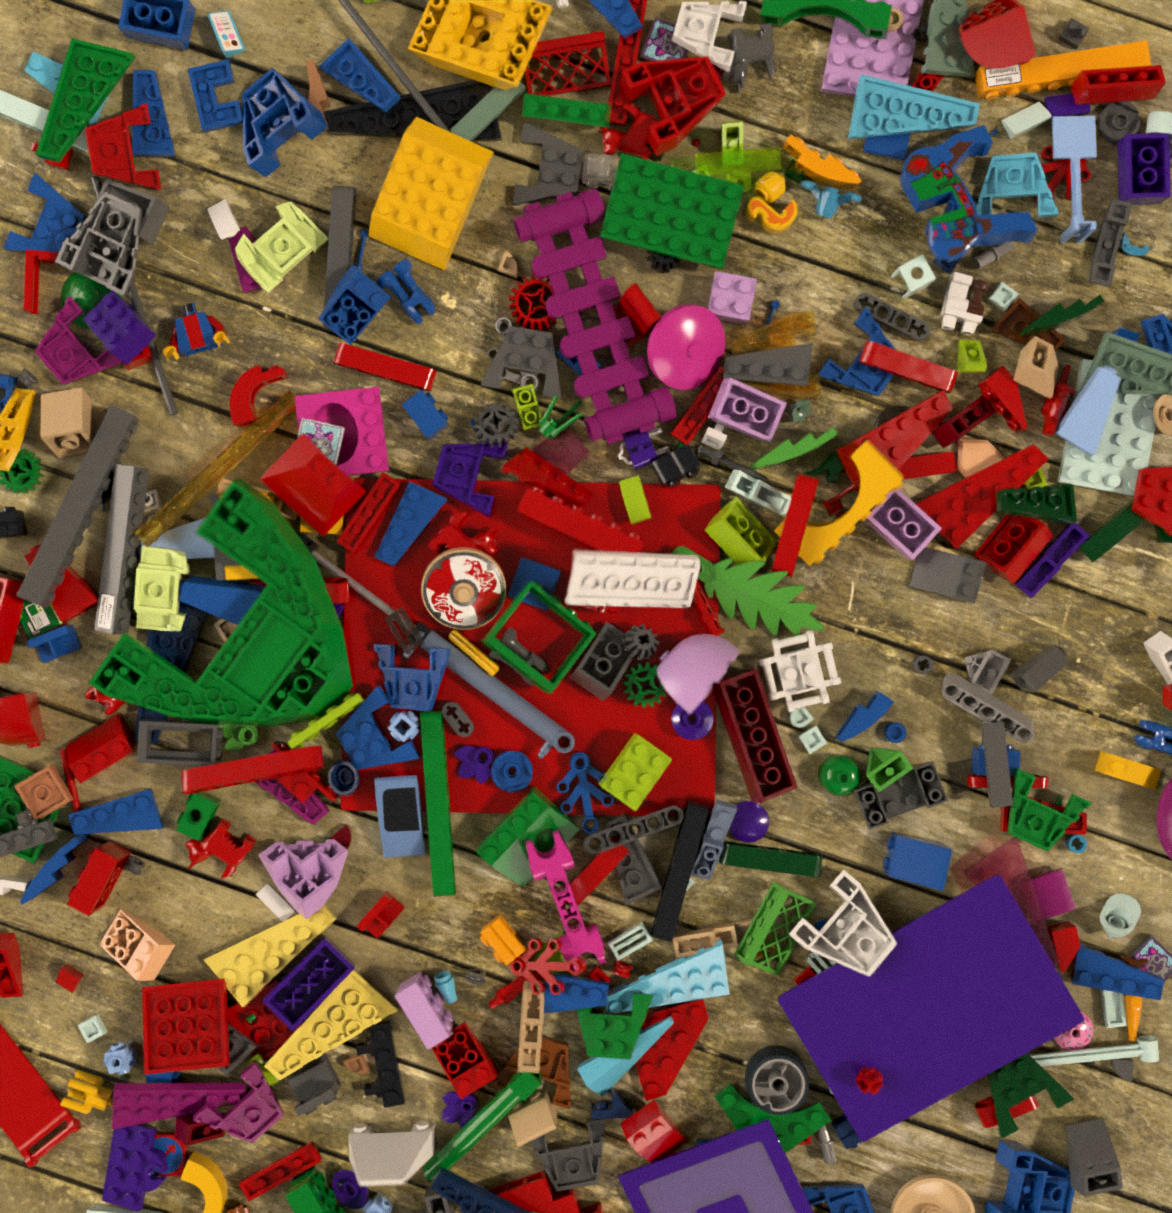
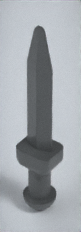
M703 444L695 447L696 455H702L711 459L713 465L718 466L720 463H724L751 476L768 480L761 473L725 458V452L722 450L714 452L703 447Z

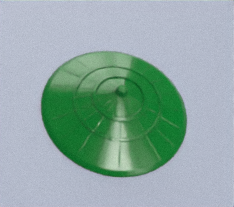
M74 272L66 279L61 290L60 301L62 309L66 304V299L71 296L84 311L72 323L85 329H91L83 319L112 290L99 282Z

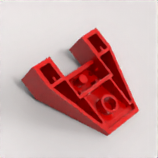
M708 56L640 62L623 69L621 73L620 84L628 100L631 101L648 93L661 119L660 122L649 126L647 139L656 156L676 148L726 96V92Z

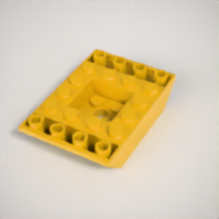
M429 0L408 46V50L434 67L505 91L518 87L552 11V6L534 0ZM484 35H490L488 41L481 42Z

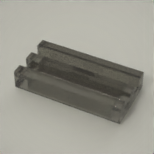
M399 608L385 618L386 623L405 654L411 653V650H415L418 648V645L425 643L404 608ZM399 614H401V616L403 617V619H404V621L406 622L407 626L409 627V629L411 630L412 634L414 635L416 641L413 640L412 636H411L410 633L408 632V630H407V628L405 627L404 623H403L402 620L400 619ZM395 618L402 632L409 641V646H407V644L405 643L398 629L394 625L392 619Z

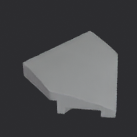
M994 650L964 658L970 683L991 695L1011 659Z

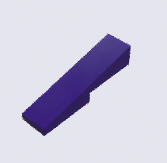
M1076 523L1067 524L1015 585L1032 598L1061 569L1060 566L1090 535Z

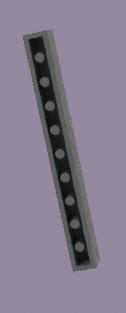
M110 405L16 596L46 608L48 604L50 605L54 601L56 595L54 592L57 586L62 584L67 566H70L74 560L73 553L76 547H79L83 542L84 536L82 535L85 529L90 527L95 509H98L102 503L101 496L104 490L110 487V478L115 470V464L120 465L122 453H125L129 448L131 435L135 434L138 430L139 419L134 415Z

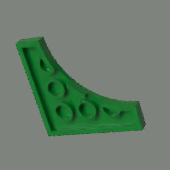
M731 1083L714 1095L736 1130L769 1118L785 1153L831 1121L819 1101L786 1115H772L762 1111L745 1099Z

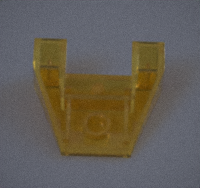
M814 310L791 313L732 341V356L796 346L795 338L816 336ZM819 374L809 375L808 386L739 381L757 390L796 400L822 398Z

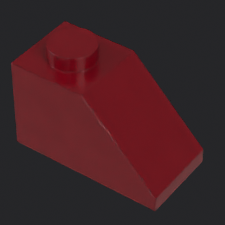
M195 1113L176 1117L175 1138L186 1146L225 1136V1130L218 1128L216 1130L202 1121L200 1123L193 1120Z

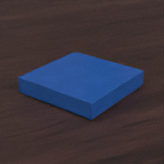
M521 557L508 597L515 599L525 584L531 580L533 582L536 581L540 585L542 584L545 587L544 591L551 595L555 590L561 571ZM530 592L522 601L544 610L548 609L546 605Z

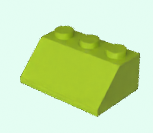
M736 496L711 519L705 529L709 536L737 565L752 561L764 560L766 562L777 542L774 536Z

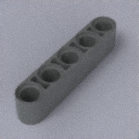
M671 806L589 835L583 842V848L589 854L601 853L678 825L683 820V812L679 807ZM670 810L676 814L674 822L668 819V812ZM651 817L655 818L657 821V826L655 829H652L648 825V821ZM631 824L638 828L635 836L629 833V826ZM612 831L618 834V841L616 843H612L609 839V834ZM592 838L599 842L597 850H592L589 846Z

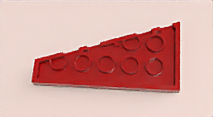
M1032 444L914 504L942 528L939 533L957 549L997 510L996 493L999 490L1020 488L1049 458Z

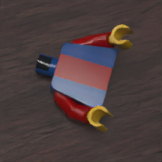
M189 303L183 306L185 317L176 319V325L173 327L169 344L163 353L167 361H169L172 355L178 360L180 358L178 350L180 354L187 357L222 347V341L225 340L227 343H230V340L226 336L224 325L205 312L197 313L195 304Z

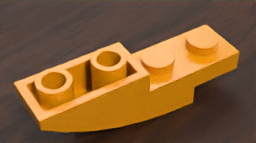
M790 135L785 141L783 148L798 159L794 168L801 173L805 171L803 174L828 186L855 190L862 181L858 173L852 169H847L838 157H832L829 154L825 160L821 159V155L817 151L810 150L805 146V142L797 136Z

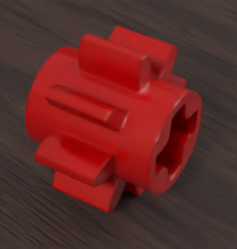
M868 1066L860 1069V1073L856 1075L858 1088L866 1094L868 1092L872 1095L878 1093L880 1088L883 1087V1077L880 1071L874 1067L869 1070Z

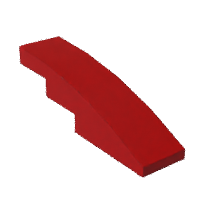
M613 836L610 841L616 843L618 840ZM620 845L597 853L569 883L577 906L629 853V849L624 845ZM567 900L563 901L565 904L569 906Z

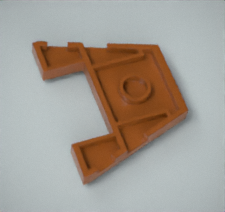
M542 1035L539 1071L543 1075L542 1080L557 1084L552 1104L570 1109L569 1044ZM519 1046L503 1066L497 1078L494 1079L492 1087L503 1089L510 1082V1078L517 1072Z

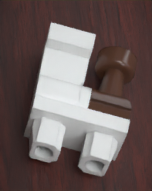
M954 272L949 277L939 317L943 318L941 328L953 331L957 322L963 324L961 334L973 335L976 327L983 319L984 306L981 304L983 293L988 291L989 283L983 280H973L972 282L973 276ZM972 283L971 289L974 293L972 299L968 300L966 297L969 286Z

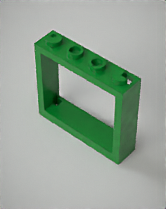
M531 580L525 584L481 642L546 694H552L597 633L592 630L593 628L590 626V623L585 620L582 622L576 617L577 613L574 610L560 604L561 600L558 597L544 591L545 587L542 584L540 585L536 581L533 582ZM529 592L583 635L550 680H547L495 638V635Z

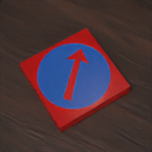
M156 1132L153 1148L159 1149L167 1155L165 1158L168 1170L159 1172L156 1168H153L154 1174L156 1176L181 1177L187 1164V1146L175 1138V1132Z

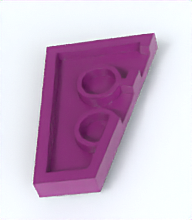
M244 226L240 228V231L235 236L228 238L241 287L246 294L263 288L248 274L237 259L235 249L243 234L252 244L256 241L248 227Z

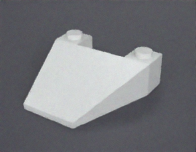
M842 870L829 885V888L844 900L842 905L819 932L804 918H801L788 935L804 949L870 977L897 943L861 884L845 870Z
M419 1121L413 1124L411 1132L373 1133V1126H367L364 1123L352 1126L348 1134L349 1160L359 1186L404 1184L434 1154V1123Z

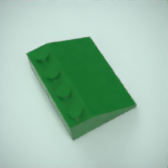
M534 786L478 844L476 853L493 868L524 887L533 878L525 841L531 840L538 851L542 853L548 852L555 845L552 831L558 830L565 843H567L580 830V827Z

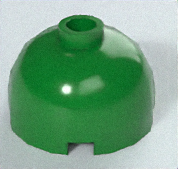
M835 754L828 756L820 765L818 779L826 792L834 796H846L854 792L860 784L861 773L859 766L853 759L846 755Z

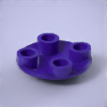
M742 801L737 804V811L729 830L741 842L751 843L758 841L768 830V814L760 804L752 801Z

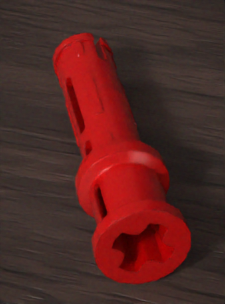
M697 580L692 599L701 616L700 622L704 624L708 634L718 636L724 633L725 629L721 627L717 619V612L712 611Z

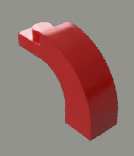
M257 365L246 371L237 380L232 389L229 404L234 426L241 428L259 422L254 406L255 397L264 386L289 378L287 371L283 367L278 365L271 366L265 372L263 367Z

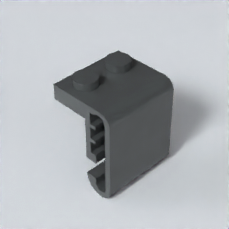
M326 1052L319 1058L308 1062L302 1068L291 1073V1078L288 1080L298 1099V1103L294 1108L297 1116L304 1113L308 1115L314 1112L317 1106L322 1103L324 1105L331 1103L336 1099L335 1096L341 1087V1081Z

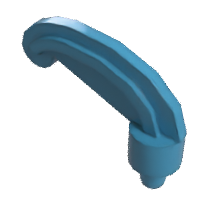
M1126 232L1122 233L1120 242L1125 253L1132 256H1142L1148 253L1149 246L1139 248L1131 245Z

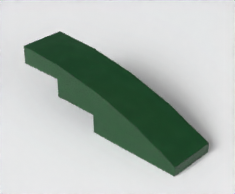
M1098 295L1086 305L1079 299L1066 309L1059 303L1027 326L1020 334L1022 336L1038 334L1065 326L1094 310L1104 302V299L1101 295Z
M1133 500L1110 517L1111 519L1096 529L1095 533L1079 546L1092 563L1145 520L1131 510Z

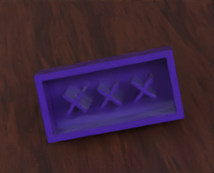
M325 936L264 997L263 1002L294 1031L355 969V964Z

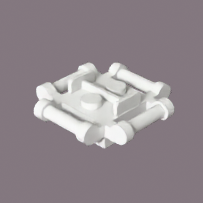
M812 630L806 631L802 635L781 640L777 638L772 639L771 644L774 655L759 659L768 687V700L784 697L788 713L794 712L795 709L818 703H830L826 687L842 683L841 678L838 677L833 658L832 642L816 645ZM804 642L808 643L806 648L785 653L780 651V648ZM821 651L824 652L830 679L824 680L818 652ZM772 663L776 665L781 691L776 689L771 668ZM819 689L820 695L795 701L792 700L791 695Z

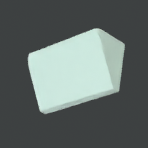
M1037 102L1003 119L1001 122L1011 140L1047 122L1052 116L1040 102Z

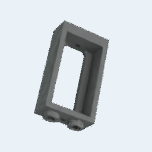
M143 718L139 721L137 763L191 766L218 764V761L222 760V748H219V740H223L224 729L220 728V723ZM152 730L208 732L211 736L209 752L154 750L151 748Z

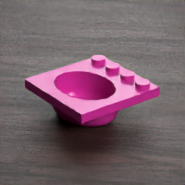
M379 386L295 396L299 430L302 418L345 428L337 466L348 476L389 471Z

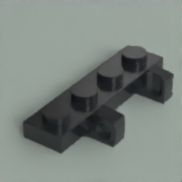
M390 1020L378 1022L369 1027L370 1037H366V1042L358 1043L356 1046L357 1055L371 1053V1057H375L378 1077L375 1079L376 1082L364 1085L365 1096L377 1094V1098L382 1097L384 1108L405 1104L406 1100Z

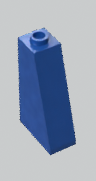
M192 576L181 583L179 601L238 625L263 592L266 585Z

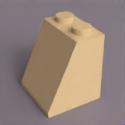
M82 387L42 394V440L58 458L87 454L97 433L91 398Z

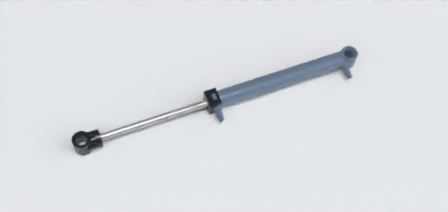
M295 530L315 557L316 562L336 577L347 578L352 589L411 632L407 638L411 643L406 648L403 656L409 658L417 647H421L429 654L430 648L433 647L450 648L451 653L446 667L546 741L537 754L538 757L542 759L552 747H555L561 753H567L573 749L575 738L571 732L564 729L495 676L490 675L475 661L434 632L423 621H420L417 626L318 553L319 545L307 537L305 533ZM560 737H568L570 745L562 747L558 742Z

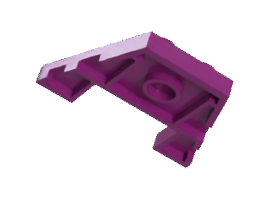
M71 296L66 299L61 312H58L52 327L47 330L35 350V353L63 385L123 364L108 349L95 358L69 328V325L84 313L83 309Z
M255 1060L241 1072L240 1076L253 1088L224 1115L207 1102L193 1115V1120L198 1123L201 1121L207 1123L209 1127L216 1130L218 1128L228 1131L229 1135L253 1143L282 1118L284 1111Z

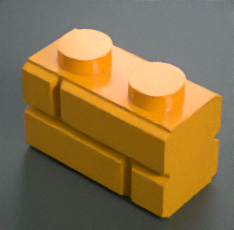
M501 914L481 929V941L485 946L488 947L490 945L495 951L493 955L499 963L504 962L505 965H508L526 950V944Z

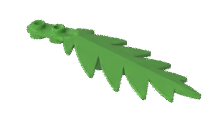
M678 546L673 550L672 554L698 556L700 566L702 567V571L698 573V579L704 582L705 591L709 598L713 597L715 590L723 610L730 619L734 618L737 601L739 609L751 630H754L756 627L759 610L762 620L774 636L778 633L780 618L796 636L800 635L802 627L824 631L825 627L810 615L817 607L816 603L791 602L804 590V585L784 586L770 590L788 574L787 571L766 573L749 579L765 564L764 560L742 563L727 568L733 561L732 558L713 564L685 546Z

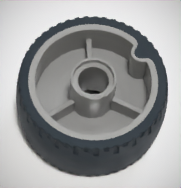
M772 1045L761 1048L748 1061L745 1070V1084L750 1098L758 1108L768 1114L786 1115L797 1110L804 1103L809 1090V1078L803 1062L792 1050ZM776 1079L782 1080L779 1084H773Z

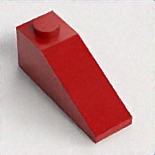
M0 933L1 998L22 997L23 995L20 948L15 933Z

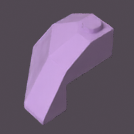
M335 839L325 840V843H314L313 840L297 841L296 844L286 845L284 842H275L260 853L259 857L278 890L300 915L308 919L324 906L336 889L348 851Z

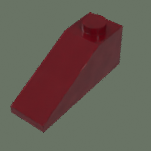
M982 395L934 429L932 434L944 449L962 438L996 411L988 399Z

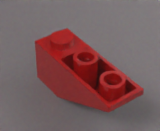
M1003 365L993 370L977 386L980 388V393L983 397L989 399L993 404L994 410L1004 417L1007 421V426L1017 433L1026 430L1027 423L1018 384Z

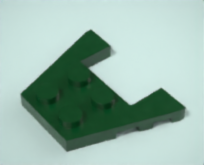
M1028 1053L987 1074L995 1107V1118L998 1123V1134L1002 1139L1019 1130L1008 1109L1045 1089L1056 1108H1060L1074 1100L1073 1096Z

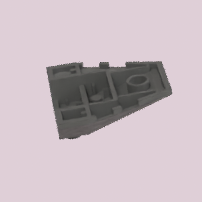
M105 192L91 208L87 219L77 225V231L72 237H67L63 242L55 262L99 282L126 297L135 275L142 209Z

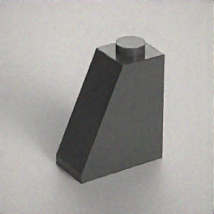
M1048 645L1009 674L1020 690L1035 693L1069 662L1065 658L1067 656L1065 651L1060 646Z

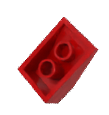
M655 1099L620 1123L628 1143L639 1155L649 1162H654L668 1156L688 1142L684 1134Z

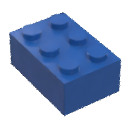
M123 0L118 28L129 39L188 50L196 9L190 0Z

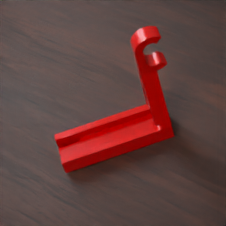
M25 249L23 310L27 313L38 315L40 261L42 260L44 264H58L55 261L59 252Z

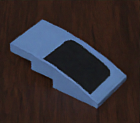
M417 775L375 778L378 822L384 858L426 855L422 804Z

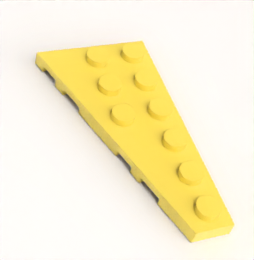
M354 969L314 1009L265 1063L264 1067L281 1080L302 1068L308 1062L319 1058L325 1052L360 1034L371 1025L382 1021L388 1015L397 1012L398 1008Z

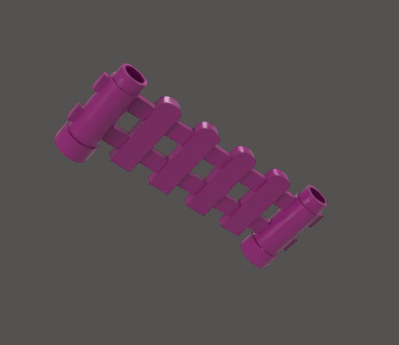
M593 188L580 192L575 197H573L572 192L556 197V203L543 207L540 206L539 202L524 206L523 215L513 218V223L520 243L530 240L536 242L540 256L533 259L531 265L532 272L539 280L549 279L554 296L547 299L546 311L552 319L563 318L568 332V336L563 337L560 342L561 353L566 359L577 357L583 375L576 378L574 382L575 392L581 399L588 397L592 399L596 412L594 415L584 418L588 436L592 442L603 439L609 445L623 440L622 434L638 429L639 433L642 434L655 429L654 423L660 424L675 419L676 408L667 387L650 391L645 396L643 394L639 380L649 377L643 356L631 359L625 343L626 340L635 337L629 316L620 319L616 318L611 301L620 299L619 288L614 276L602 279L597 262L605 260L607 257L600 236L589 240L584 225L591 226L603 222L605 219V210L598 190ZM568 231L572 245L556 250L551 236ZM581 267L587 285L570 290L564 272ZM595 307L601 325L584 330L578 312ZM609 346L615 365L599 370L593 351ZM623 386L628 401L611 406L606 391Z

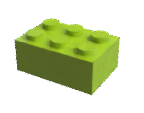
M634 732L598 784L636 811L672 759Z

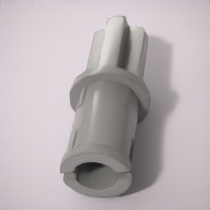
M1014 241L989 246L988 250L974 257L973 262L975 266L980 270L992 261H998L1000 256L1015 247Z
M827 1123L817 1130L819 1139L817 1143L821 1146L824 1162L830 1165L836 1163V1156L832 1144L834 1139L831 1138Z

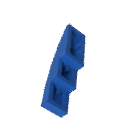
M80 834L58 850L41 868L21 898L20 903L22 905L64 877L60 869L76 859L72 851L88 840L85 834Z

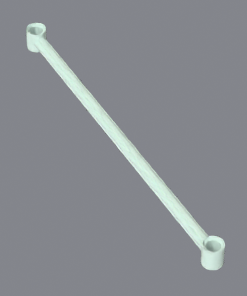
M1149 1036L1139 1037L1137 1039L1138 1044L1030 1055L1041 1067L1139 1058L1141 1062L1149 1064L1160 1061L1158 1040Z

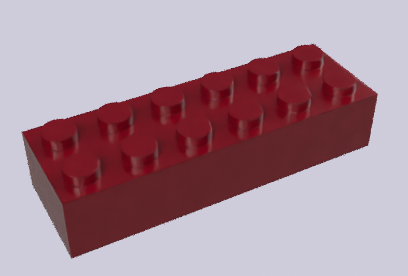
M748 669L721 679L718 683L714 682L712 689L751 801L763 803L797 789L798 787L757 669Z

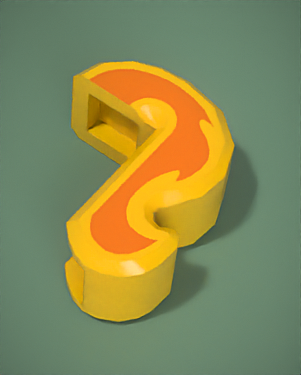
M759 196L750 198L745 206V216L751 222H754L756 217H758L761 227L773 235L787 230L794 222L798 213V206L794 199L781 214H778Z

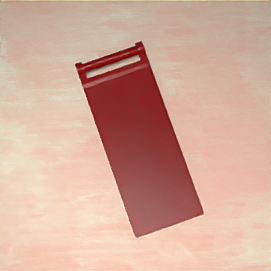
M0 1024V1127L24 1157L26 1165L32 1168L41 1157L71 1133H76L80 1130L82 1125L66 1107L60 1106V1099ZM63 1121L68 1123L66 1128L36 1152H30L29 1149Z

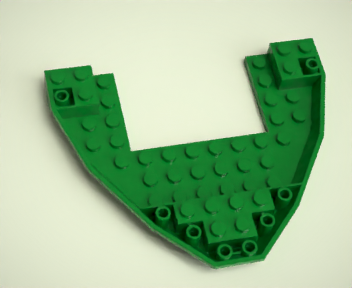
M239 477L232 480L196 533L268 585L198 681L125 632L88 682V684L106 696L192 722L277 726L307 722L317 717L321 719L327 715L326 711L334 705L338 707L353 687L343 628L315 557L275 503Z

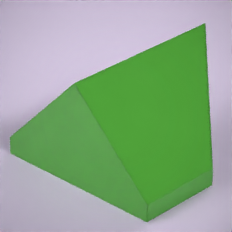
M870 747L866 776L878 792L913 769V766L901 751Z

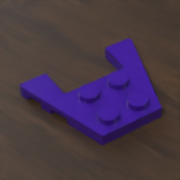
M487 442L485 445L482 443L443 445L433 486L485 516L490 517L494 496L474 493L483 456L505 460L508 445L504 442L501 443L502 446L500 448L495 443L493 447H490V442Z

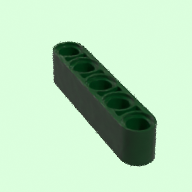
M729 841L723 842L724 848L720 855V864L820 877L823 859L821 854Z

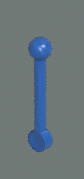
M362 229L360 232L362 240L358 261L355 265L361 271L365 241L369 237L367 229Z
M776 300L771 303L770 315L763 334L759 336L761 342L767 340V332L775 310L780 306V303Z

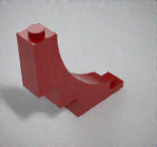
M545 1170L488 1190L527 1211L538 1213H605L601 1202L581 1209L575 1189L553 1192Z

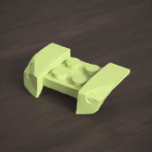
M286 202L275 206L282 219L253 244L243 234L235 249L237 259L267 293L283 281L282 277L312 251L314 253L317 252L329 241V238L293 202Z
M142 545L141 563L136 568L134 610L137 613L136 628L171 632L181 631L187 614L179 612L181 573L188 574L190 572L185 552L171 548Z

